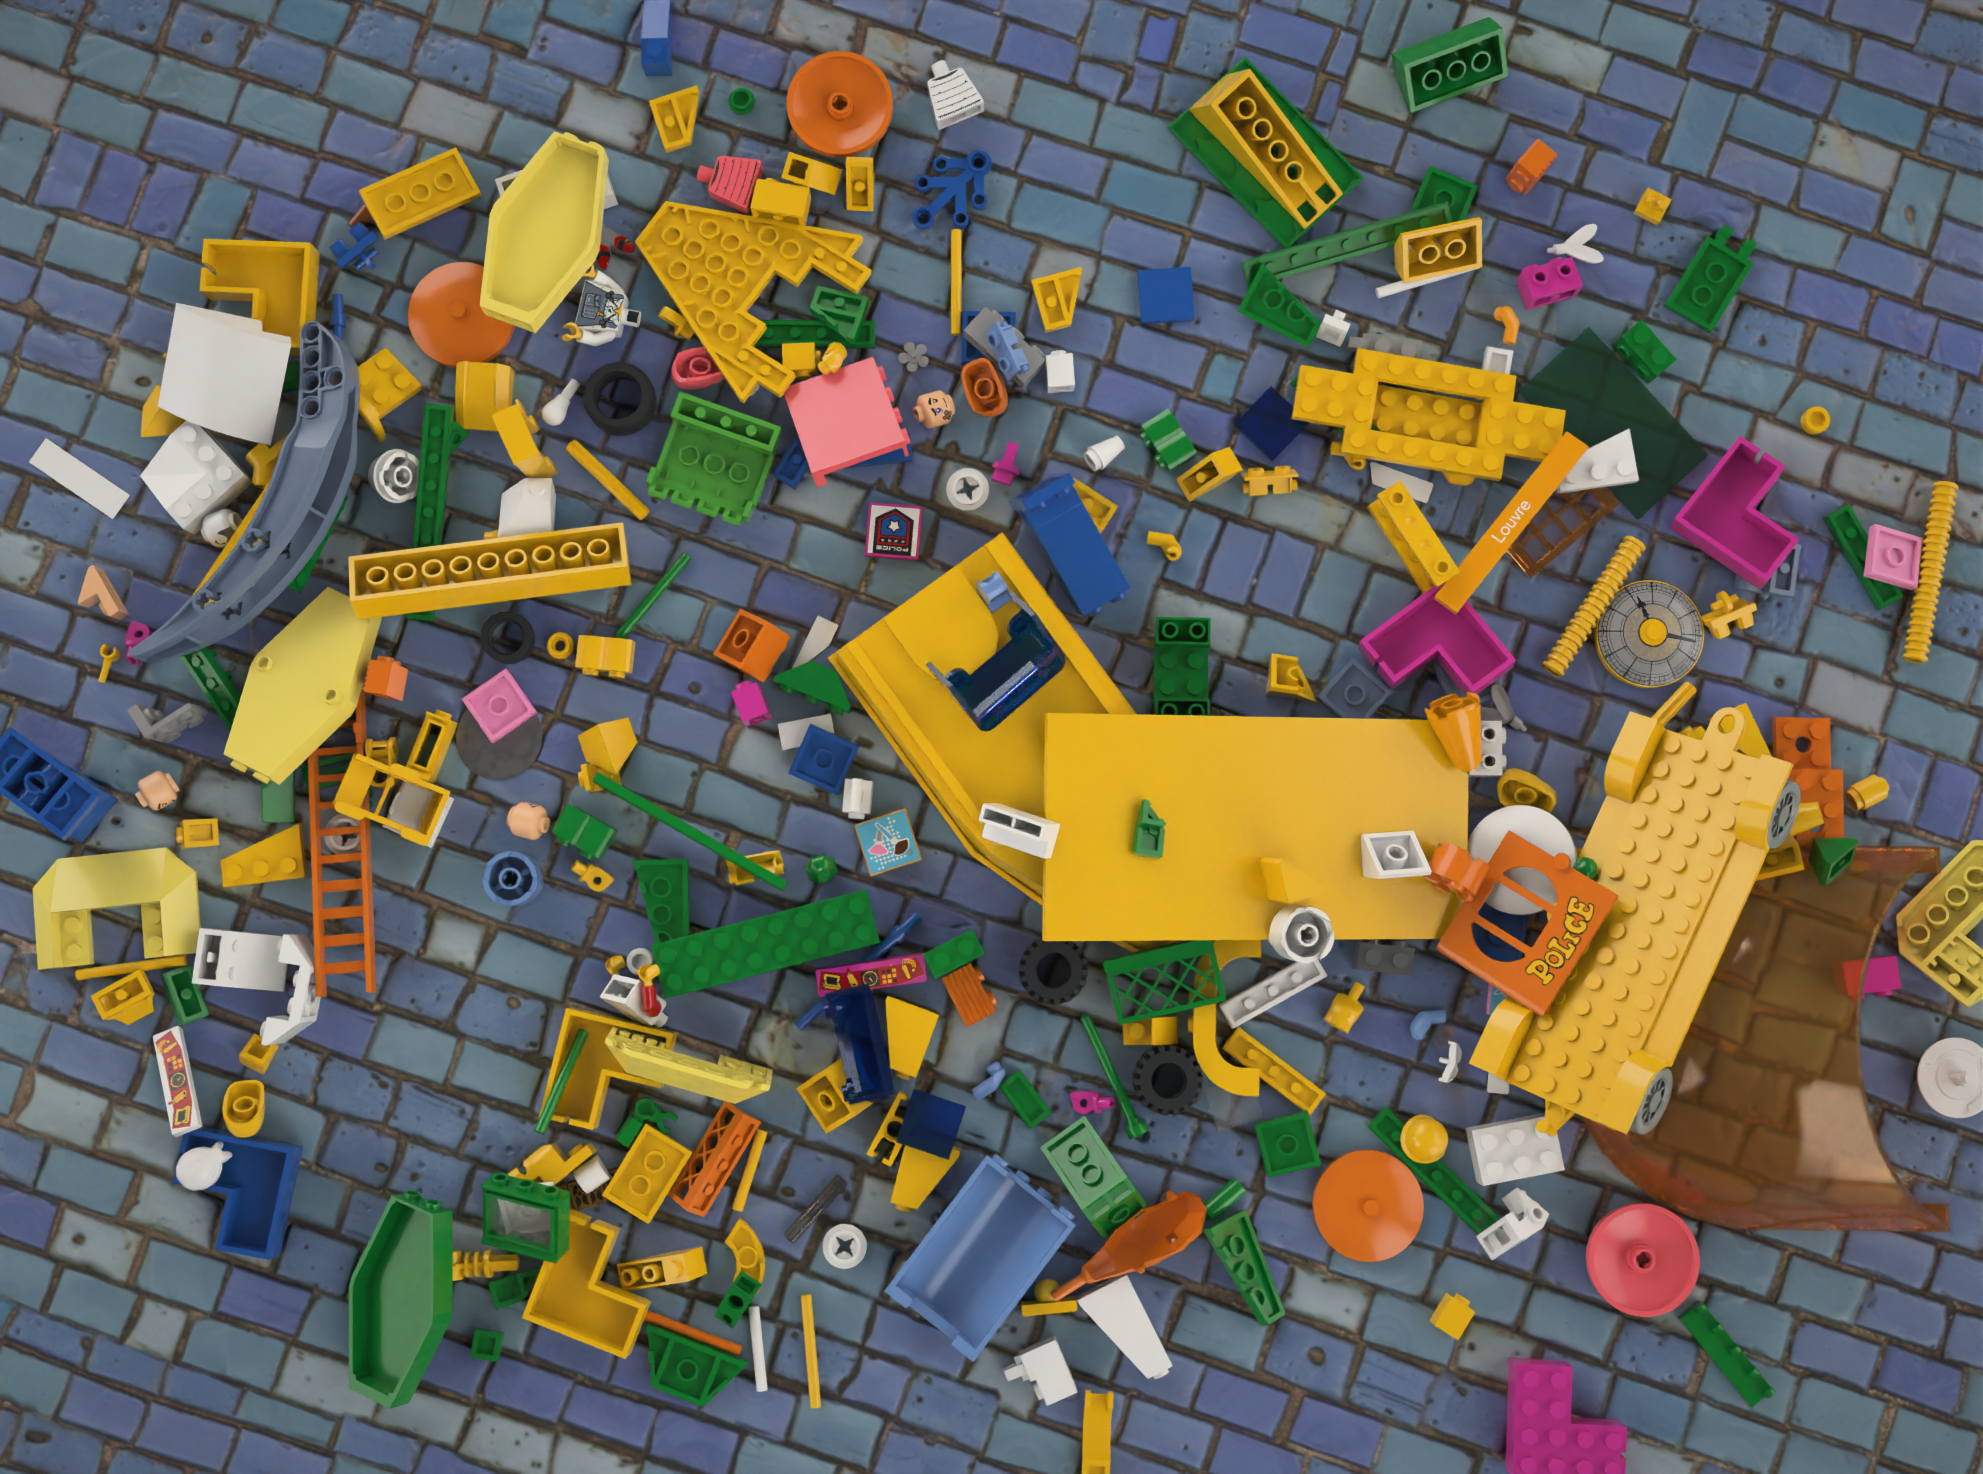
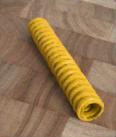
M1632 536L1624 537V543H1620L1618 546L1620 550H1616L1614 553L1615 557H1611L1609 560L1611 564L1605 566L1606 571H1602L1601 577L1596 580L1597 584L1592 586L1593 591H1589L1587 594L1588 598L1583 600L1584 605L1579 606V612L1574 614L1575 619H1571L1569 622L1570 626H1566L1564 629L1566 633H1562L1560 636L1561 640H1557L1555 643L1557 647L1551 649L1552 654H1548L1546 657L1547 661L1542 663L1543 668L1556 677L1564 676V670L1569 668L1568 663H1572L1574 660L1573 656L1578 654L1577 649H1581L1583 646L1582 642H1586V635H1590L1592 632L1591 628H1595V621H1599L1601 619L1600 614H1604V607L1610 605L1609 600L1614 599L1613 594H1617L1619 591L1618 587L1623 585L1622 580L1627 579V573L1632 571L1631 566H1635L1637 563L1636 559L1641 557L1640 552L1645 551L1646 547L1639 539Z

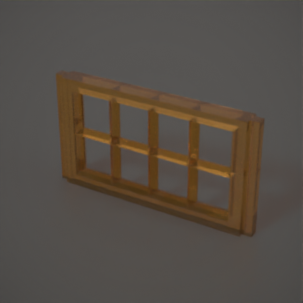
M1607 487L1581 490L1573 498L1568 492L1561 493L1568 502L1556 512L1547 503L1542 506L1550 517L1538 527L1530 521L1528 527L1532 532L1520 542L1516 539L1507 550L1530 579L1620 504ZM1588 491L1602 505L1590 517L1576 502ZM1571 506L1584 520L1572 532L1559 518ZM1553 521L1567 535L1555 546L1541 532ZM1535 536L1549 550L1538 561L1523 547Z

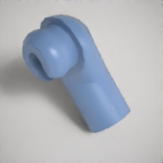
M1445 1010L1419 1012L1410 1024L1412 1038L1422 1040L1425 1038L1431 1024L1446 1023Z

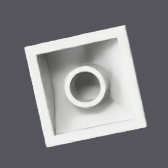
M524 478L502 493L498 538L554 531L556 493L552 478Z

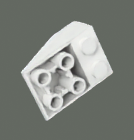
M199 928L192 983L284 992L288 963L278 962L279 955H277V945L279 940L283 939V936Z

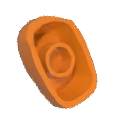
M979 358L966 364L962 369L961 376L964 391L972 410L986 417H996L1002 414L1008 406V394L1003 379L994 363L990 359Z

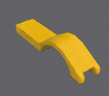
M1085 1390L1081 1474H1110L1113 1391H1108V1394L1091 1393V1390Z

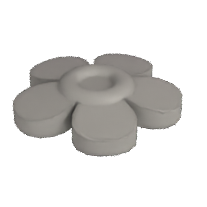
M908 342L904 345L906 353H900L898 356L899 362L903 365L907 364V371L911 373L918 370V365L921 368H925L929 363L928 358L924 356L927 353V348L923 344H919L915 350V345L912 342Z

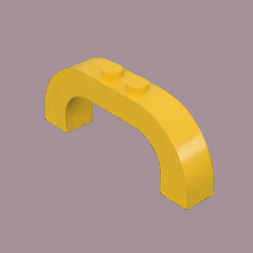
M1215 940L1213 942L1220 971L1228 962L1237 958H1261V940ZM1210 954L1202 955L1197 965V968L1204 973H1207L1212 965ZM1212 970L1209 976L1215 979L1214 970ZM1195 972L1194 978L1195 990H1197L1204 978L1197 972ZM1207 979L1199 992L1208 998L1216 997L1217 985ZM1189 991V1001H1190V999L1192 998V996L1194 995V993H1192V992H1190V991ZM1196 996L1194 1001L1202 1000V998ZM1217 1003L1194 1008V1016H1188V1033H1193L1195 1055L1203 1072L1214 1084L1228 1092L1243 1096H1259L1260 1068L1233 1066L1225 1061L1218 1051L1216 1044Z

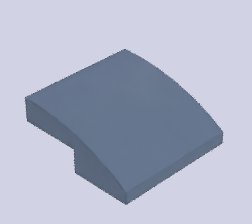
M1801 544L1795 545L1794 549L1762 590H1759L1737 574L1734 590L1770 596L1794 597Z

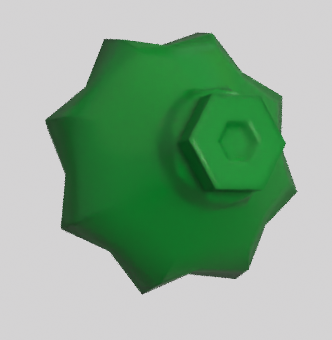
M823 853L810 857L809 863L804 867L808 880L814 881L819 885L832 882L834 875L839 870L835 865V858L827 857Z

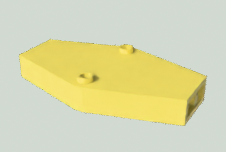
M554 131L493 205L489 218L480 307L486 316L536 333L596 260L600 251L609 165L605 149L600 144L592 141L586 143L580 141L573 134L567 132L561 134Z
M327 587L255 656L250 665L224 751V755L232 760L230 765L244 773L247 769L253 771L254 774L252 776L265 784H268L270 780L280 785L352 715L357 707L368 669L367 666L369 665L367 661L371 658L382 617L357 620L350 603V597Z

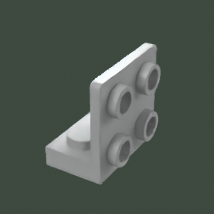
M191 703L185 704L167 717L160 710L138 704L127 710L145 738L166 743L180 737V732L185 728H192L204 721L203 717L209 714L206 708Z

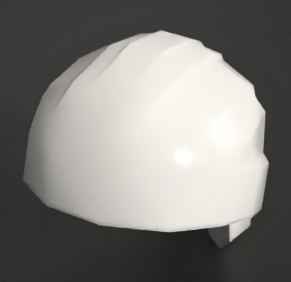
M217 1141L211 1148L198 1147L191 1149L181 1156L176 1166V1177L183 1187L192 1191L204 1190L218 1180L222 1171V1163L232 1157L231 1152L221 1150L224 1146L223 1141Z

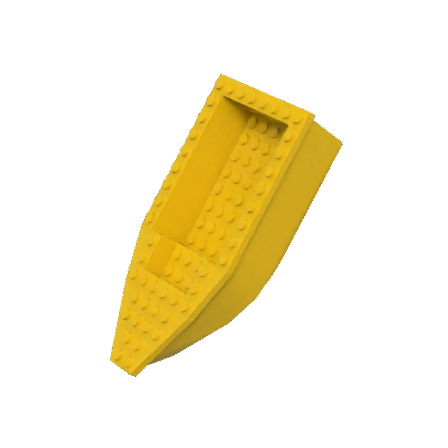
M1002 532L833 653L828 659L970 855L1043 906V858L982 838L985 826L984 822L979 821L982 806L984 803H999L1044 818L1045 713L1136 714V712ZM997 571L1008 586L1013 600L991 613L977 593L976 588L977 583L985 580ZM1178 940L1111 942L1130 952H1136L1175 943Z

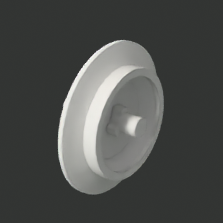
M1946 1038L1932 1044L1924 1052L1917 1068V1083L1922 1097L1932 1109L1952 1118H1967L1983 1110L1982 1047L1964 1038Z

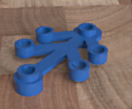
M976 150L971 152L967 158L947 159L944 156L935 158L933 168L937 174L943 175L949 169L964 171L958 177H928L926 175H919L915 179V188L920 193H926L930 189L946 188L928 207H918L914 211L913 223L915 227L919 230L930 229L934 223V216L954 196L955 213L953 215V223L959 229L967 227L969 216L966 213L965 185L974 177L975 193L972 195L971 204L976 210L984 209L987 206V196L984 194V176L991 170L992 161L990 156L984 151ZM981 161L984 165L981 168H976L974 163ZM939 162H944L946 167L939 169L936 165ZM922 180H925L928 183V185L926 187H920L918 183ZM978 197L984 199V202L980 205L974 202ZM964 216L966 220L963 223H958L956 218ZM921 217H927L928 222L926 224H921L919 222V219Z

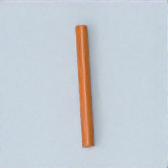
M649 1310L644 1319L646 1322L736 1356H740L743 1348L740 1344Z

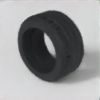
M613 362L598 368L587 380L583 393L584 407L591 420L604 432L616 436H627L642 430L654 416L657 405L656 392L647 375L636 366L624 362ZM621 379L637 383L642 391V399L638 409L632 415L623 419H611L601 413L599 397L608 384Z

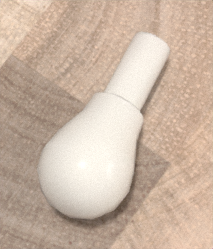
M571 379L563 392L543 407L542 418L545 423L550 426H556L564 421L570 405V399L580 386L579 382Z

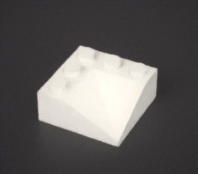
M187 420L168 437L140 475L165 510L184 530L194 535L203 527L202 523L206 515L224 509L252 484V477L207 428Z

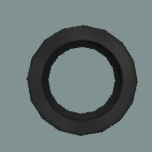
M511 611L499 612L492 615L484 623L481 630V644L484 651L492 659L504 664H516L525 660L532 652L535 645V632L531 624L521 615ZM512 622L521 628L524 641L517 651L505 654L495 648L492 642V635L500 624Z

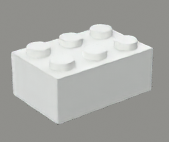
M1545 1113L1465 1128L1476 1183L1486 1186L1565 1170L1558 1135L1556 1134L1551 1137L1536 1130V1123L1539 1120H1545Z

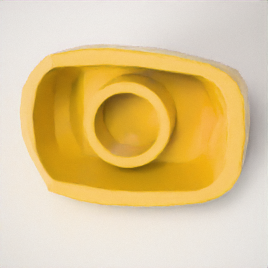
M1518 768L1506 769L1498 779V796L1500 803L1505 807L1526 805L1550 813L1556 805V791L1546 782H1543L1529 772Z
M258 1080L234 1082L225 1093L222 1105L223 1117L228 1130L235 1137H251L261 1128L265 1114L264 1085Z

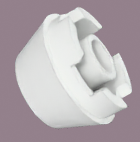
M401 449L389 450L371 463L368 470L369 483L373 490L385 500L392 503L405 502L417 495L420 462L407 451Z

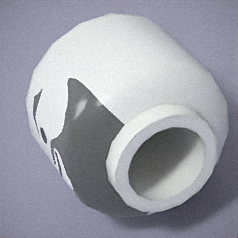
M221 509L210 513L203 519V527H201L202 537L215 547L226 546L243 520L238 513L230 509Z

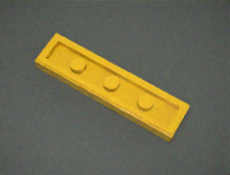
M1238 1026L1222 1046L1224 1051L1245 1067L1260 1068V1078L1303 1111L1308 1110L1309 1115L1312 1114L1326 1095L1324 1091Z

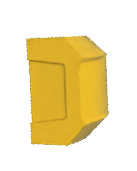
M458 362L455 385L456 422L464 429L498 431L491 415L512 406L514 370L510 366L499 363Z

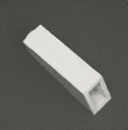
M1127 1273L1112 1277L1076 1296L1083 1310L1147 1379L1151 1377L1158 1379L1169 1373L1168 1368L1172 1367V1363Z

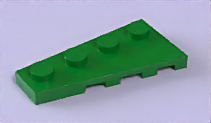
M689 859L633 860L640 882L641 893L647 908L648 919L653 930L655 944L690 935Z
M1246 1209L1237 1211L1204 1229L1203 1232L1260 1326L1269 1325L1286 1315Z

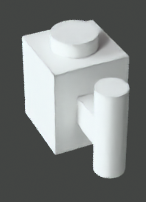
M857 778L845 779L842 812L848 813V818L864 819L865 815H871L873 781Z

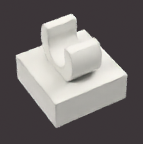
M1335 310L1333 316L1325 314L1316 337L1340 347L1350 327V323L1343 321L1346 313Z

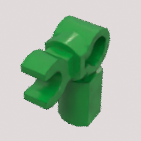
M643 1097L635 1105V1114L628 1116L614 1138L630 1148L645 1125L644 1119L650 1123L656 1122L660 1131L668 1134L670 1129L664 1126L663 1121L666 1118H670L676 1122L678 1117L673 1112L661 1111L662 1107L656 1104L652 1098Z

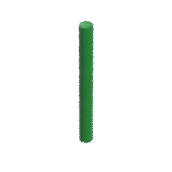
M684 552L679 556L616 631L615 635L618 638H626L692 559Z
M578 1029L534 1129L539 1134L544 1135L589 1034L586 1030Z

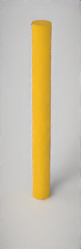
M959 229L951 230V335L953 336L962 335L961 230Z
M178 955L78 969L75 972L77 980L133 973L139 969L149 971L185 966L188 964L187 955Z
M803 1294L800 1296L810 1408H820L821 1397L812 1294Z

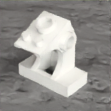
M1518 1187L1502 1198L1510 1213L1476 1236L1491 1260L1496 1259L1541 1230L1549 1216L1547 1211L1526 1195L1525 1190H1520Z

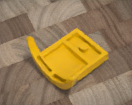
M386 347L358 366L360 380L358 413L380 443L386 439L380 419L422 390V385Z

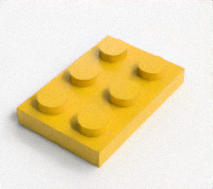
M646 1123L602 1196L647 1224H650L694 1151L649 1123Z

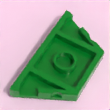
M651 1323L647 1325L651 1387L704 1407L748 1364V1361L662 1327Z

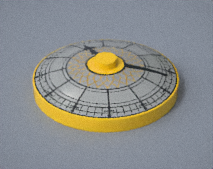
M1637 581L1620 588L1617 594H1613L1614 599L1609 600L1610 605L1604 607L1605 612L1600 614L1601 619L1599 621H1595L1596 626L1593 630L1595 649L1604 667L1618 680L1638 688H1658L1681 679L1696 664L1704 642L1702 619L1694 603L1678 588L1660 581Z

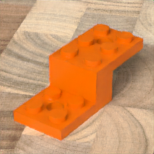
M1772 718L1773 757L1793 764L1787 779L1798 784L1800 788V803L1818 802L1824 819V824H1821L1817 832L1809 829L1792 836L1798 842L1800 851L1811 852L1814 838H1844L1843 770L1831 769L1830 718ZM1799 737L1805 739L1808 744L1807 750L1804 753L1799 752L1795 746L1796 740Z

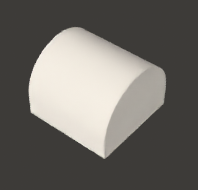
M598 1155L573 1170L576 1181L587 1194L612 1178Z

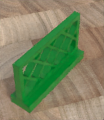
M1184 940L1106 958L1103 961L1119 1025L1227 1001L1213 940ZM1210 954L1212 965L1207 973L1193 966L1198 956ZM1192 957H1193V959L1191 960L1190 963H1188V962H1186L1185 960H1183V959H1187V958H1192ZM1179 961L1187 966L1180 980L1166 972L1171 962ZM1166 964L1163 969L1159 968L1157 965ZM1152 967L1160 972L1153 986L1139 978L1144 968ZM1190 969L1204 977L1197 990L1182 982ZM1139 970L1137 975L1132 974L1131 971ZM1212 970H1214L1215 979L1209 976ZM1125 973L1134 980L1125 992L1116 986L1113 975ZM1163 975L1177 983L1170 996L1155 988ZM1208 979L1217 985L1220 996L1208 998L1199 991ZM1136 981L1150 989L1143 1002L1129 994ZM1180 985L1194 993L1189 1003L1181 1004L1172 998ZM1153 991L1167 999L1162 1009L1154 1010L1146 1005ZM1118 992L1123 995L1121 1001L1119 1000ZM1196 996L1202 998V1000L1194 1001ZM1126 997L1140 1005L1135 1015L1123 1017L1121 1005ZM1169 1002H1171V1003H1173V1004L1176 1005V1006H1172V1007H1167V1005L1169 1004ZM1143 1008L1149 1011L1139 1014Z

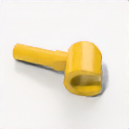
M103 644L100 648V654L104 661L98 681L102 683L106 681L112 662H116L121 656L119 649L114 647L113 653L107 656L110 649L107 644Z

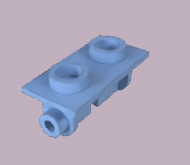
M998 321L995 322L986 332L987 341L995 352L1000 370L1005 374L1007 380L1010 381L1017 373L1021 375L1028 372L1029 362L1022 348L1013 350L1011 347L1019 343L1012 326L1008 325L1007 321L1000 324Z

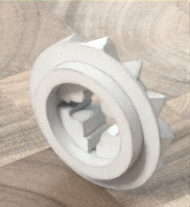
M960 469L953 473L947 482V497L954 507L962 511H975L984 505L989 495L988 481L981 472L975 469ZM963 480H966L970 487H977L972 491V500L967 497L966 493H959L964 489Z
M341 813L334 816L328 822L325 829L360 826V820ZM354 834L357 838L348 839L347 842H344V837L341 835L324 837L326 845L335 854L358 853L361 851L360 834Z
M839 1224L831 1228L824 1237V1256L831 1265L837 1268H852L858 1265L866 1254L867 1241L861 1230L852 1224ZM837 1236L843 1241L854 1238L850 1245L853 1255L846 1250L836 1254L840 1247Z

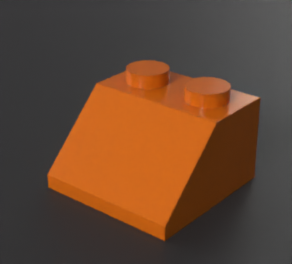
M740 608L713 655L764 683L767 676L772 672L779 656L785 650L791 636L770 622Z

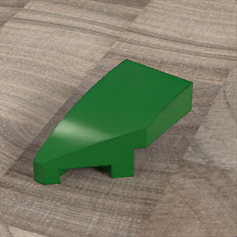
M1144 799L1141 801L1132 855L1160 859L1163 856L1165 835L1163 826L1166 823L1162 818L1159 819L1150 807L1152 804L1149 800Z
M539 1267L488 1282L495 1309L498 1310L522 1302L540 1272Z

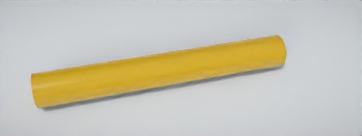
M757 1129L732 1207L736 1211H743L768 1133L765 1130Z

